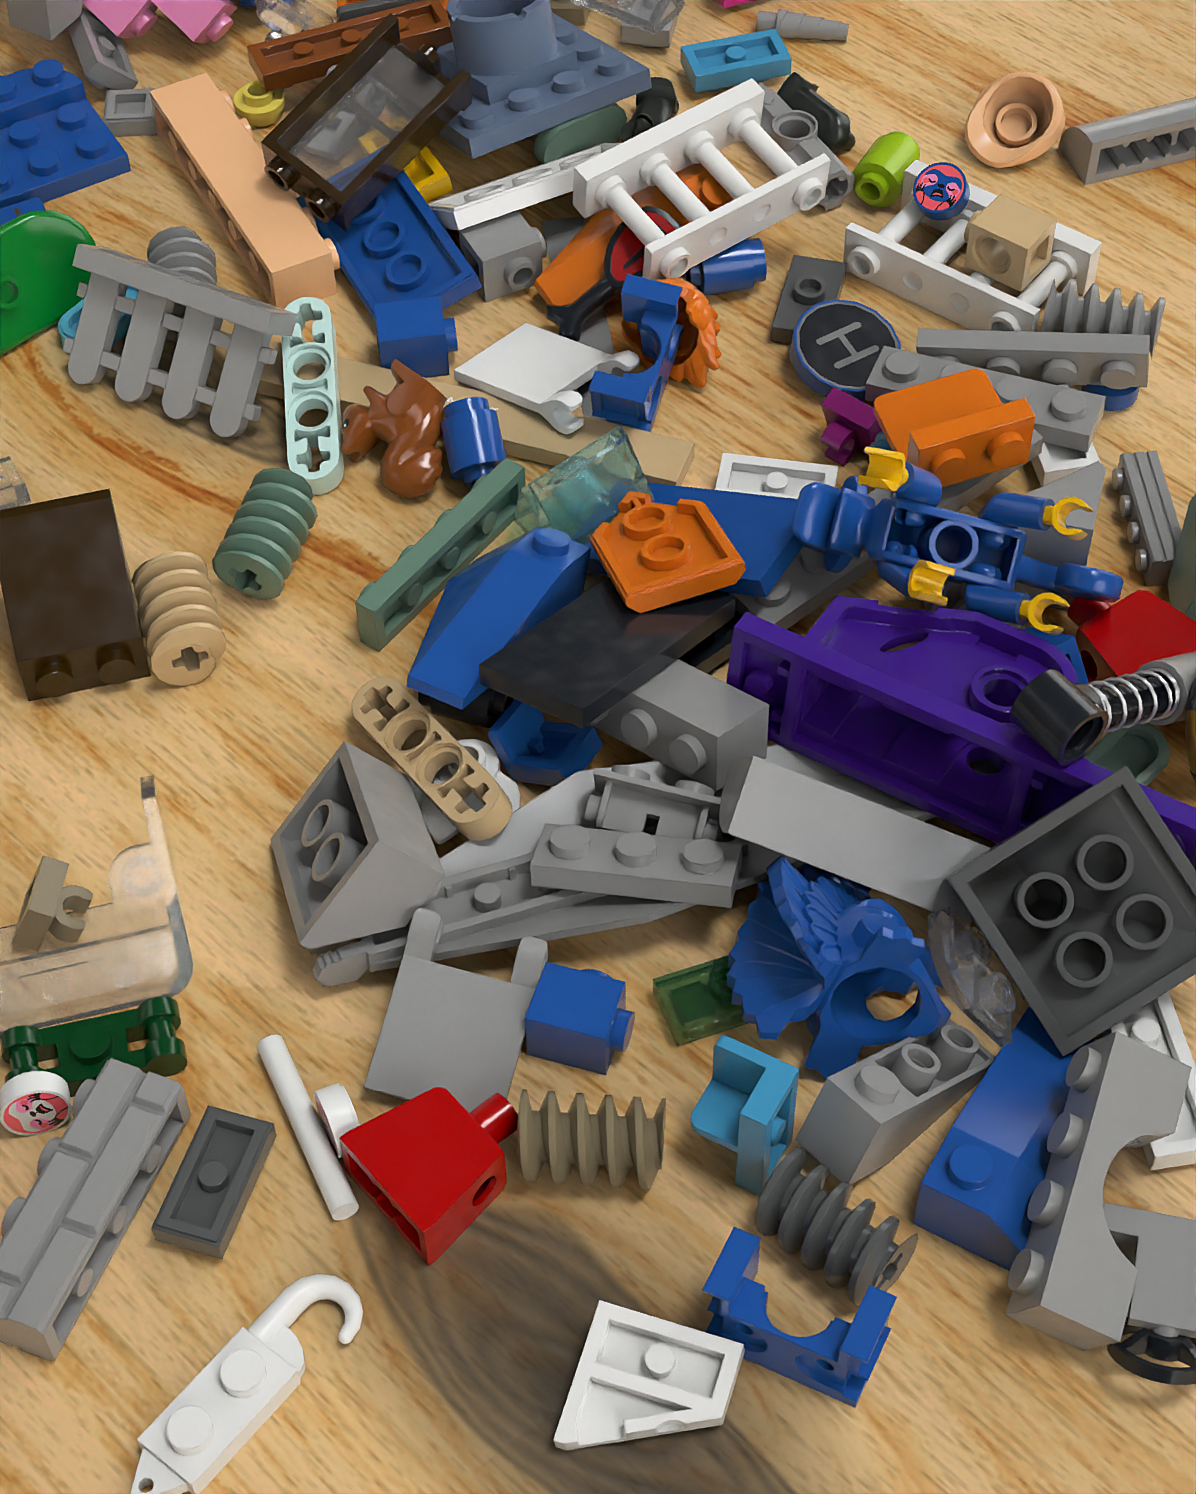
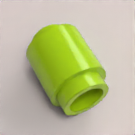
M898 131L878 137L852 172L855 175L854 191L858 197L875 207H888L894 204L902 193L904 171L915 160L920 161V149L916 141L909 135Z

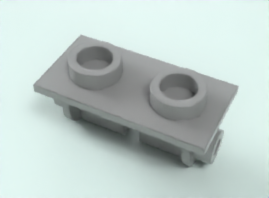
M613 765L611 771L599 768L594 769L595 789L598 792H603L602 797L590 795L584 820L595 822V829L643 832L647 817L659 819L655 835L717 841L720 826L708 823L709 819L719 821L721 798L714 796L715 791L712 788L687 780L677 781L675 787L649 781L650 774L627 765Z

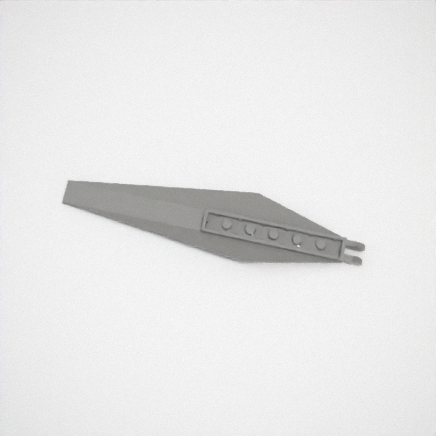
M781 745L767 746V758L764 760L923 822L937 817ZM974 760L967 763L972 770L980 774L993 775L1000 772L994 764L988 761ZM660 761L627 765L650 774L649 781L675 787L676 782L679 780L697 782ZM605 767L599 769L611 771L612 767ZM594 769L572 774L512 812L509 823L494 837L483 841L469 839L439 858L445 876L433 901L427 906L420 908L436 911L441 915L443 932L433 961L519 946L521 939L526 936L549 941L649 923L698 904L531 886L530 864L545 823L557 825L574 824L584 828L595 829V822L584 820L585 811L590 795L602 797L603 792L596 791L593 776ZM724 786L715 791V797H722ZM647 817L643 832L655 835L659 819ZM709 819L708 823L720 826L719 821ZM719 827L716 842L742 844V867L736 890L769 879L766 868L782 854L727 834ZM784 855L795 869L805 864ZM412 919L405 927L357 938L359 942L350 944L354 940L351 939L308 949L311 955L317 954L319 956L322 954L320 957H316L317 960L314 967H312L316 980H319L323 987L326 985L329 987L333 985L338 986L340 983L346 984L357 981L368 969L370 972L400 967Z

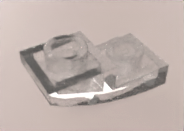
M950 906L927 915L928 938L932 959L942 986L949 997L964 1014L1000 1047L1012 1043V1012L1016 1008L1014 990L1005 975L995 972L989 966L991 963V950L982 933L977 927H971Z

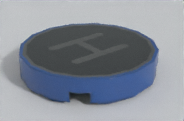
M834 299L816 303L801 315L791 336L789 347L790 361L798 377L814 392L827 397L833 387H836L860 401H866V382L883 347L888 346L901 349V342L892 325L876 310L855 301Z

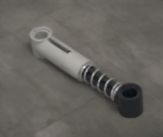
M1196 651L1154 660L1143 664L1135 673L1110 677L1088 684L1071 682L1058 670H1047L1031 680L1021 691L1011 708L1010 719L1060 765L1072 764L1087 754L1105 731L1114 732L1121 727H1132L1136 723L1145 724L1149 722L1153 725L1164 726L1186 720V709L1194 678H1196Z

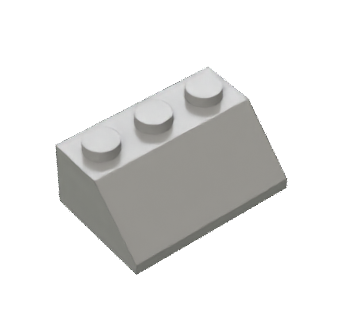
M346 741L341 744L270 839L298 942L308 949L405 927L418 908L425 907L433 901L445 876L408 776Z

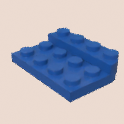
M46 59L36 63L33 68L0 76V208L38 196L41 202L45 203L131 171L128 154L87 100L82 80L76 75L65 71L61 62L54 59Z

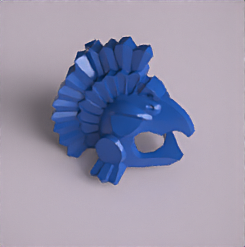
M780 855L766 868L769 880L758 883L757 898L748 905L747 920L737 931L736 944L729 952L727 966L730 968L727 973V986L733 989L731 1004L742 1006L744 1022L756 1023L759 1039L777 1040L790 1021L793 1023L806 1020L807 1028L814 1039L803 1065L806 1069L817 1070L826 1079L855 1064L861 1047L884 1045L903 1040L907 1037L913 1038L928 1035L947 1023L951 1012L941 1001L935 985L949 990L957 978L947 963L925 945L924 939L917 938L912 934V930L907 926L904 918L892 905L881 898L871 899L869 892L872 888L805 863L800 872H798L784 855ZM916 986L919 988L915 1003L900 1017L881 1021L875 1019L867 1009L866 1000L875 993L891 991L907 994L912 988Z

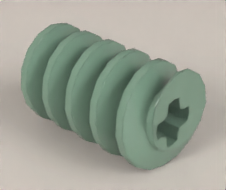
M280 468L263 469L255 474L241 506L237 509L233 521L226 531L224 540L221 541L215 557L212 559L214 572L226 585L256 599L271 600L280 596L285 585L284 580L288 579L293 569L292 563L296 562L301 552V546L305 544L309 536V529L313 527L318 517L316 507L311 501L313 498L311 486L304 477L290 470Z

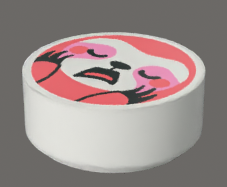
M46 1071L25 1072L11 1078L0 1088V1122L5 1129L12 1133L24 1136L48 1133L61 1127L71 1115L72 1106L68 1084L57 1074Z
M334 1083L314 1091V1098L328 1139L337 1158H341L343 1155L339 1137L360 1126L346 1089L343 1085Z

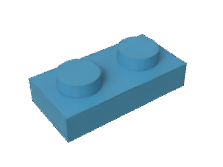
M775 28L681 46L680 63L695 93L739 85L751 78L756 82H763L770 78L790 75L792 57Z

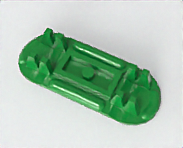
M33 210L0 225V356L59 322L60 318L68 310L84 299L76 296L79 282L89 283L91 272L72 266L77 244L96 246V243L86 228L69 215L54 210Z

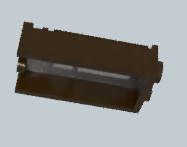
M390 13L261 141L266 165L264 170L270 180L280 189L288 191L291 188L304 198L305 204L318 219L325 223L332 220L344 231H347L351 227V222L461 110L465 111L472 104L471 74L462 69L451 81L440 73V62L437 52L430 45L423 44L415 54L400 41L399 20Z

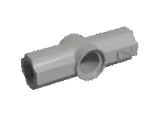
M759 83L758 85L765 91L760 126L798 166L825 153L831 160L825 198L821 199L818 204L825 210L841 205L844 198L854 189L855 175L818 138V122L814 116L801 110H792L773 89H768L763 83Z

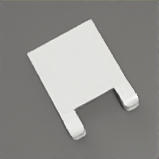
M525 323L454 370V379L540 413L557 431L563 434H570L584 425L583 418L576 417L571 413V411L577 409L583 403L581 394L574 390L592 379L595 370L623 377L624 373H628L627 371L634 369L640 364V358L638 354L629 350L611 355Z

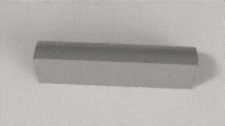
M1196 97L1069 127L1063 132L1058 148L1084 185L1196 158Z
M756 756L732 760L720 802V827L727 834L963 924L970 925L971 917L945 877L991 849L990 847Z

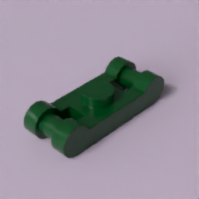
M159 996L145 1000L137 1009L42 1029L29 1025L9 1028L0 1036L2 1059L10 1064L11 1070L5 1076V1083L25 1072L46 1071L62 1077L68 1084L70 1097H74L86 1079L96 1080L106 1061L111 1058L138 1067L146 1074L148 1071L164 1077L178 1074L187 1066L185 1043L176 1037L175 1031L181 1025L178 1003L171 997ZM149 1039V1043L143 1049L131 1051L130 1043ZM56 1058L59 1061V1067L44 1070L38 1066V1062Z

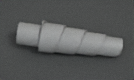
M779 9L778 13L759 11L756 31L776 28L781 38L847 41L849 24Z

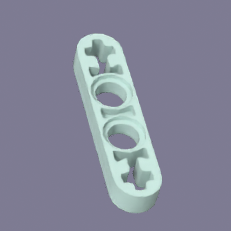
M302 297L295 299L284 309L298 314L292 336H282L287 460L290 471L304 477L311 486L313 495H322L335 489L343 479L344 459L341 452L343 442L336 330L329 306L323 300L316 297ZM315 320L312 324L314 342H305L302 332L305 322ZM311 362H318L326 367L322 375L316 379L303 380L296 376L298 370L303 365ZM322 409L328 412L326 420L318 426L305 427L299 424L300 417L308 410ZM310 447H319L323 462L320 464V470L316 472H309V469L312 467Z

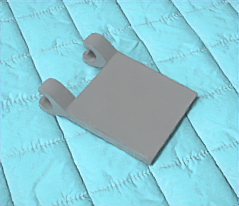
M418 908L412 917L404 955L364 1088L409 1101L434 1087H443L468 1112L495 1093H500L507 1099L526 1034L525 1016L545 963L548 960L547 942L530 936L523 937L517 951L511 981L498 980L432 962L442 936L443 922L438 912Z

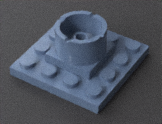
M449 0L446 10L453 43L442 45L437 49L440 73L451 81L462 69L469 72L472 84V104L465 111L461 110L437 135L472 159L652 88L649 68L552 13L550 0ZM387 96V100H389L391 103H393L394 105L402 109L404 112L412 116L410 113H408L406 110H404L401 106H399L397 103H395L392 99H390Z

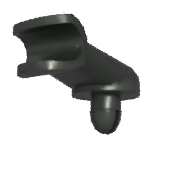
M796 72L790 74L777 92L781 99L792 110H801L816 118L818 122L817 136L834 154L838 153L841 149H851L855 146L856 141L850 131L848 115L835 108L816 92L819 88L816 84L810 83Z
M651 77L652 88L636 94L637 108L630 121L621 130V143L671 119L672 113L677 114L679 103L670 80L662 77Z

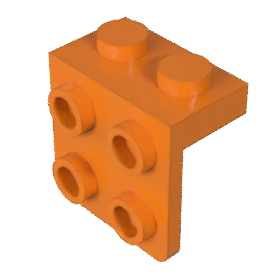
M966 370L880 395L874 401V415L892 451L903 453L906 462L936 475L942 484V488L1029 461L1035 414L1026 398L1002 404L987 374L983 370Z

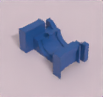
M626 275L621 290L623 320L637 323V330L641 336V344L643 346L642 355L654 360L655 364L643 372L624 373L623 377L595 370L588 389L591 395L592 416L604 418L607 422L651 432L684 331L683 325L676 324L679 314L678 300L682 287L635 275Z
M733 1227L702 1289L703 1292L713 1296L707 1310L714 1313L706 1333L744 1344L745 1351L744 1359L856 1408L891 1331V1328L887 1327L889 1314L897 1296L869 1285L852 1324L835 1317L825 1330L816 1335L796 1337L785 1334L771 1324L767 1316L768 1292H765L764 1285L754 1281L758 1273L761 1238Z

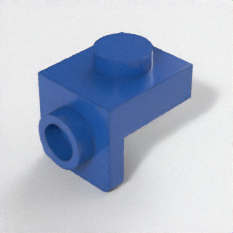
M516 699L488 733L491 743L513 781L555 786L572 774L585 770L603 747L594 726L580 728L569 723L546 721L541 710Z

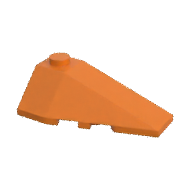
M701 163L692 164L675 173L710 212L734 200ZM656 185L648 186L631 195L632 199L641 208L644 206L658 207L667 212L681 226L690 223ZM611 208L595 213L535 280L534 286L547 305L562 306L571 304L601 279L604 271V258L607 246L614 232L623 222ZM621 294L615 295L602 307L621 298Z

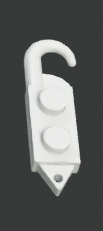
M315 1274L302 1277L286 1287L247 1329L242 1327L137 1439L142 1452L131 1494H182L188 1491L192 1494H200L300 1385V1379L306 1369L305 1355L296 1335L289 1329L298 1317L316 1301L327 1299L335 1301L342 1307L345 1314V1322L338 1335V1339L343 1344H348L353 1340L360 1329L363 1317L361 1299L353 1287L346 1281L333 1275ZM145 1486H153L151 1491L147 1493L142 1492Z

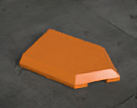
M629 491L618 503L619 512L610 523L602 522L589 537L594 552L628 608L639 613L647 612L734 585L746 570L745 562L704 502L680 498L676 503L677 506L652 502L651 496L648 493Z

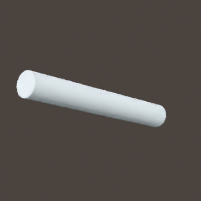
M267 1036L257 1045L259 1055L334 1220L347 1219L358 1211V1202L282 1036Z

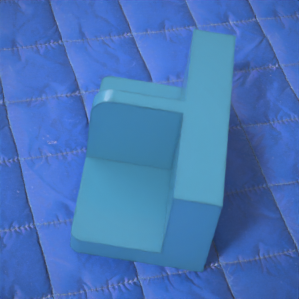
M721 1035L713 1047L712 1079L691 1113V1127L695 1133L737 1152L735 1185L759 1196L792 1142L799 1068L731 1037Z

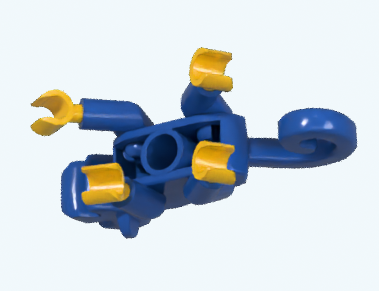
M866 447L864 449V453L869 454V467L865 476L848 477L841 489L821 482H813L804 486L799 493L792 522V531L801 546L824 553V567L827 571L833 573L843 571L852 559H861L864 552H868L869 559L877 565L879 577L911 601H926L945 607L947 606L948 598L942 596L944 582L961 584L960 594L969 611L980 612L1001 622L1024 625L1029 620L1034 628L1048 635H1058L1064 629L1056 625H1045L1042 621V613L1051 604L1070 607L1068 602L1053 593H1041L1031 599L1027 593L1014 591L1016 581L1038 589L1086 600L1114 603L1120 599L1124 581L1117 574L1071 563H1062L1057 567L1023 555L1027 535L1024 531L1017 529L1018 527L1047 531L1053 526L1059 533L1073 541L1082 540L1088 535L1080 529H1067L1065 525L1067 515L1075 509L1093 512V509L1086 502L1077 497H1065L1055 504L1052 499L1003 492L991 497L980 510L978 517H973L936 507L942 496V484L936 475L906 462L905 455L901 452L874 447ZM867 486L893 491V498H883L875 506V500L868 496Z

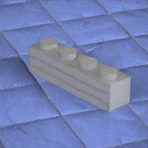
M1147 451V453L1135 452L1134 454L1131 452L1120 454L1118 467L1112 470V486L1120 494V514L1122 517H1126L1128 521L1127 537L1129 544L1135 545L1136 569L1138 572L1143 573L1146 586L1167 585L1181 535V528L1157 451Z

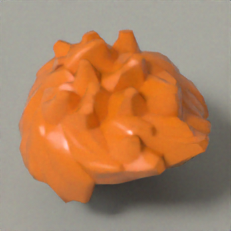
M682 278L657 279L655 281L682 287L678 300L679 314L676 324L683 325L684 331L669 376L675 382H681L686 378L694 387L702 388L706 385L709 368L714 371L719 368L717 359L722 355L716 340V336L720 331V325L716 322L718 313L709 304V299L690 282ZM621 320V331L624 339L630 344L635 353L638 354L640 361L650 368L655 362L651 358L642 355L643 346L641 344V336L637 330V323Z

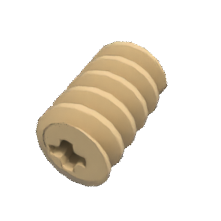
M174 551L161 554L142 563L134 571L131 580L134 587V596L138 603V613L142 619V630L146 637L151 668L158 679L168 684L181 686L199 684L212 674L216 668V660L221 658L226 650V637L222 632V621L217 613V602L212 595V583L208 578L207 564L200 556L191 552Z

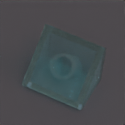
M621 425L520 489L513 520L524 533L536 527L557 529L566 533L571 540L585 545L590 542L589 537L602 522L610 523L618 514V503L629 491L648 493L651 496V501L654 500L630 440Z

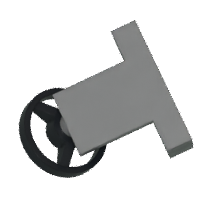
M1104 1202L1105 1219L1116 1245L1125 1257L1139 1270L1122 1336L1130 1333L1135 1334L1121 1343L1106 1345L1108 1353L1121 1367L1142 1378L1171 1385L1196 1384V1220ZM1146 1354L1151 1358L1166 1362L1179 1361L1190 1367L1159 1365L1136 1355Z

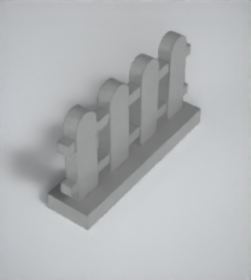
M77 244L72 266L91 272L89 283L79 282L76 296L85 298L75 338L66 337L62 351L71 354L68 371L70 377L76 383L97 384L103 379L108 367L117 371L115 379L116 393L121 399L128 402L146 400L152 392L153 385L165 388L162 397V407L165 413L173 419H190L197 414L201 402L213 406L210 414L211 428L221 437L240 436L246 430L249 420L259 421L262 407L253 403L264 363L274 364L278 351L269 348L272 335L292 336L298 314L108 247ZM128 286L139 289L136 300L125 296ZM175 302L186 306L184 317L173 313ZM124 312L132 315L122 355L111 352L120 314ZM223 319L235 323L232 334L220 330ZM168 329L179 332L168 373L158 369ZM216 346L228 350L217 390L205 386Z

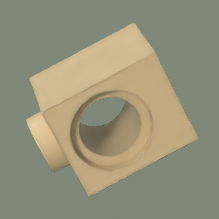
M999 194L983 211L977 210L967 223L964 232V240L968 242L965 266L1022 292L1050 263L1057 219Z

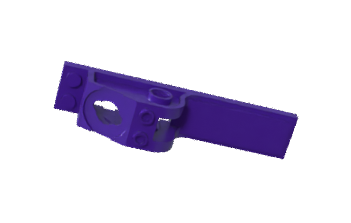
M836 596L805 637L748 612H745L734 626L726 683L769 704L768 740L997 844L1114 773L1090 762L1084 757H1081L1072 764L1060 765L1011 721L1010 711L1014 701L1035 677L1047 670L1055 669L1071 682L1078 683L1077 674L1069 659L1052 644L980 612L939 607L936 608V611L878 605V600ZM919 641V643L914 644L910 647L901 650L886 652L887 650L892 649L896 646ZM974 760L988 761L994 764L1000 772L993 775L980 774L972 770L967 763ZM1138 783L1196 870V808Z

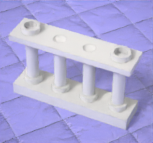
M751 78L575 166L573 206L584 218L603 209L610 208L645 245L643 278L651 280L679 278L693 266L800 210L805 211L816 206L821 199L825 198L831 160L823 153L798 166L760 126L765 91ZM737 141H744L777 175V178L754 189L719 150ZM701 163L734 200L710 212L675 173L692 164ZM656 185L690 223L665 235L632 199L631 195L648 186Z
M915 160L904 171L900 212L879 233H874L853 222L845 230L843 262L847 263L846 272L970 330L1036 332L1040 313L1038 307L1048 298L1053 280L1055 279V286L1057 288L1059 285L1065 287L1070 279H1076L1078 294L1084 296L1092 283H1095L1102 242L1057 222L1050 263L1017 298L991 287L996 280L974 271L968 276L944 264L965 242L968 243L964 240V232L969 219L977 210L983 211L997 195L968 183L970 188L969 201L960 214L948 220L938 221L930 219L920 211L913 196V185L917 176L923 169L929 166L918 160ZM919 222L944 232L923 255L898 244Z

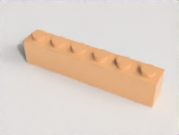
M207 73L151 90L150 97L157 133L271 305L285 309L295 299L302 297L322 299L336 294L334 270L340 268V260L333 242L330 238L323 239L320 236L312 212L308 207H300L297 203L295 192L291 188L288 191L280 189L267 176L264 170L266 165L263 150L256 144L253 131L247 119H239L235 114V109L228 92L225 89L219 91Z

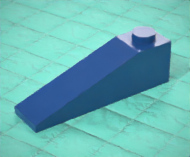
M536 527L477 558L453 576L446 584L408 674L406 687L463 710L488 688L480 684V663L583 594L591 547L571 540L566 533L560 530Z
M1028 1006L953 1123L921 1181L913 1222L914 1225L1010 1271L1016 1256L1026 1246L1032 1224L1027 1215L1028 1205L1034 1190L1045 1178L1052 1154L1047 1150L1048 1135L1055 1120L1063 1113L1070 1090V1086L1066 1084V1072L1074 1054L1082 1047H1078L1063 1057L1030 1006ZM1094 1038L1091 1039V1040H1089L1088 1042H1086V1043L1083 1044L1082 1046H1086V1045H1088V1044L1094 1042Z

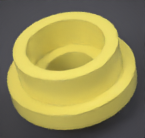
M259 80L248 82L234 95L235 110L241 118L247 119L250 126L265 127L272 125L281 117V111L285 106L284 93L282 89L265 92Z

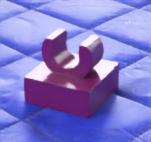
M833 387L821 403L827 423V428L820 437V442L828 446L824 453L825 457L844 467L852 459L857 448L864 451L866 447L875 442L876 435L882 429L874 415L873 407L836 387Z

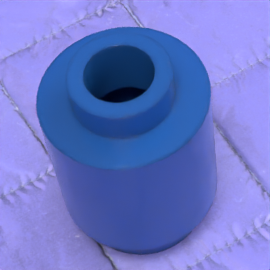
M747 238L690 268L685 274L686 281L696 286L706 296L752 289L754 283L766 280L767 266L763 244L760 238Z
M483 397L464 398L449 403L443 408L445 419L440 423L451 477L454 480L464 481L465 486L468 488H472L482 475L489 474L507 458L497 412L490 409L488 399Z

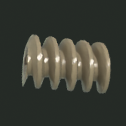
M523 1089L518 1112L517 1158L520 1162L524 1179L528 1182H535L544 1163L548 1162L553 1182L564 1184L573 1164H577L582 1184L592 1186L601 1166H606L611 1186L621 1188L630 1168H634L640 1188L650 1190L658 1171L662 1170L666 1098L661 1099L654 1117L647 1118L641 1097L633 1096L625 1116H618L612 1095H604L595 1115L589 1114L584 1093L575 1094L568 1112L565 1113L560 1111L555 1091H547L539 1111H534L531 1108L527 1090Z

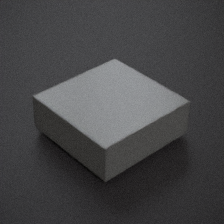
M154 88L109 90L106 92L103 122L115 137L157 135L150 91L154 90Z

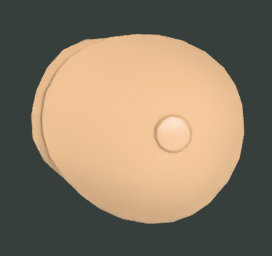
M1018 71L994 80L978 96L972 111L968 115L965 124V140L970 151L977 159L995 168L1021 165L1045 153L1055 144L1065 127V110L1057 89L1048 79L1031 72Z

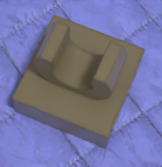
M43 855L26 891L11 944L37 952L48 930L55 938L63 942L74 943L78 941L86 922L68 916L64 910L69 909L85 914L92 901L93 893L77 885L63 887L69 863Z

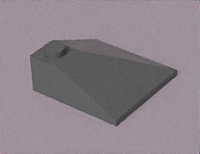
M1127 765L945 877L1063 1057L1196 974V870Z

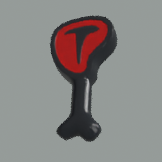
M644 206L641 208L665 235L682 227L673 217L658 207ZM624 222L618 226L607 246L604 258V271L601 279L571 304L562 306L547 305V319L558 325L560 336L579 342L582 326L585 321L615 295L621 294L626 275L643 276L645 245Z

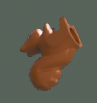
M395 359L391 364V372L397 381L393 390L389 394L384 395L366 385L363 391L370 402L369 408L354 404L348 406L343 412L342 430L344 440L341 445V452L343 454H350V460L353 463H357L381 440L388 443L389 446L380 462V475L384 487L395 495L404 498H416L427 494L436 485V481L443 471L441 466L443 453L435 445L442 434L440 423L444 420L443 406L447 398L430 382Z

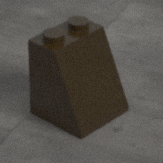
M110 488L0 510V583L16 662L28 701L59 697L67 693L111 684H121L130 680L151 676L131 575Z

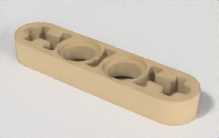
M392 677L375 678L364 684L356 692L351 704V712L355 719L374 742L463 836L470 840L483 841L494 837L506 827L512 816V803L509 797L489 772L397 680ZM385 705L393 708L397 714L389 722L379 712ZM420 730H427L424 740L418 746L410 750H401L408 736ZM453 762L459 763L458 770L452 778L443 783H433L435 774L440 768ZM472 792L485 805L477 812L469 808L464 801Z

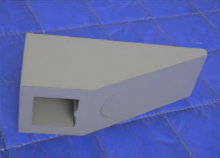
M949 1018L944 1026L931 1034L913 1038L907 1037L827 1077L795 1140L821 1164L827 1166L830 1172L841 1182L847 1181L853 1184L889 1164L982 1080L996 1057L979 1044L977 1037L971 1031L957 1025Z

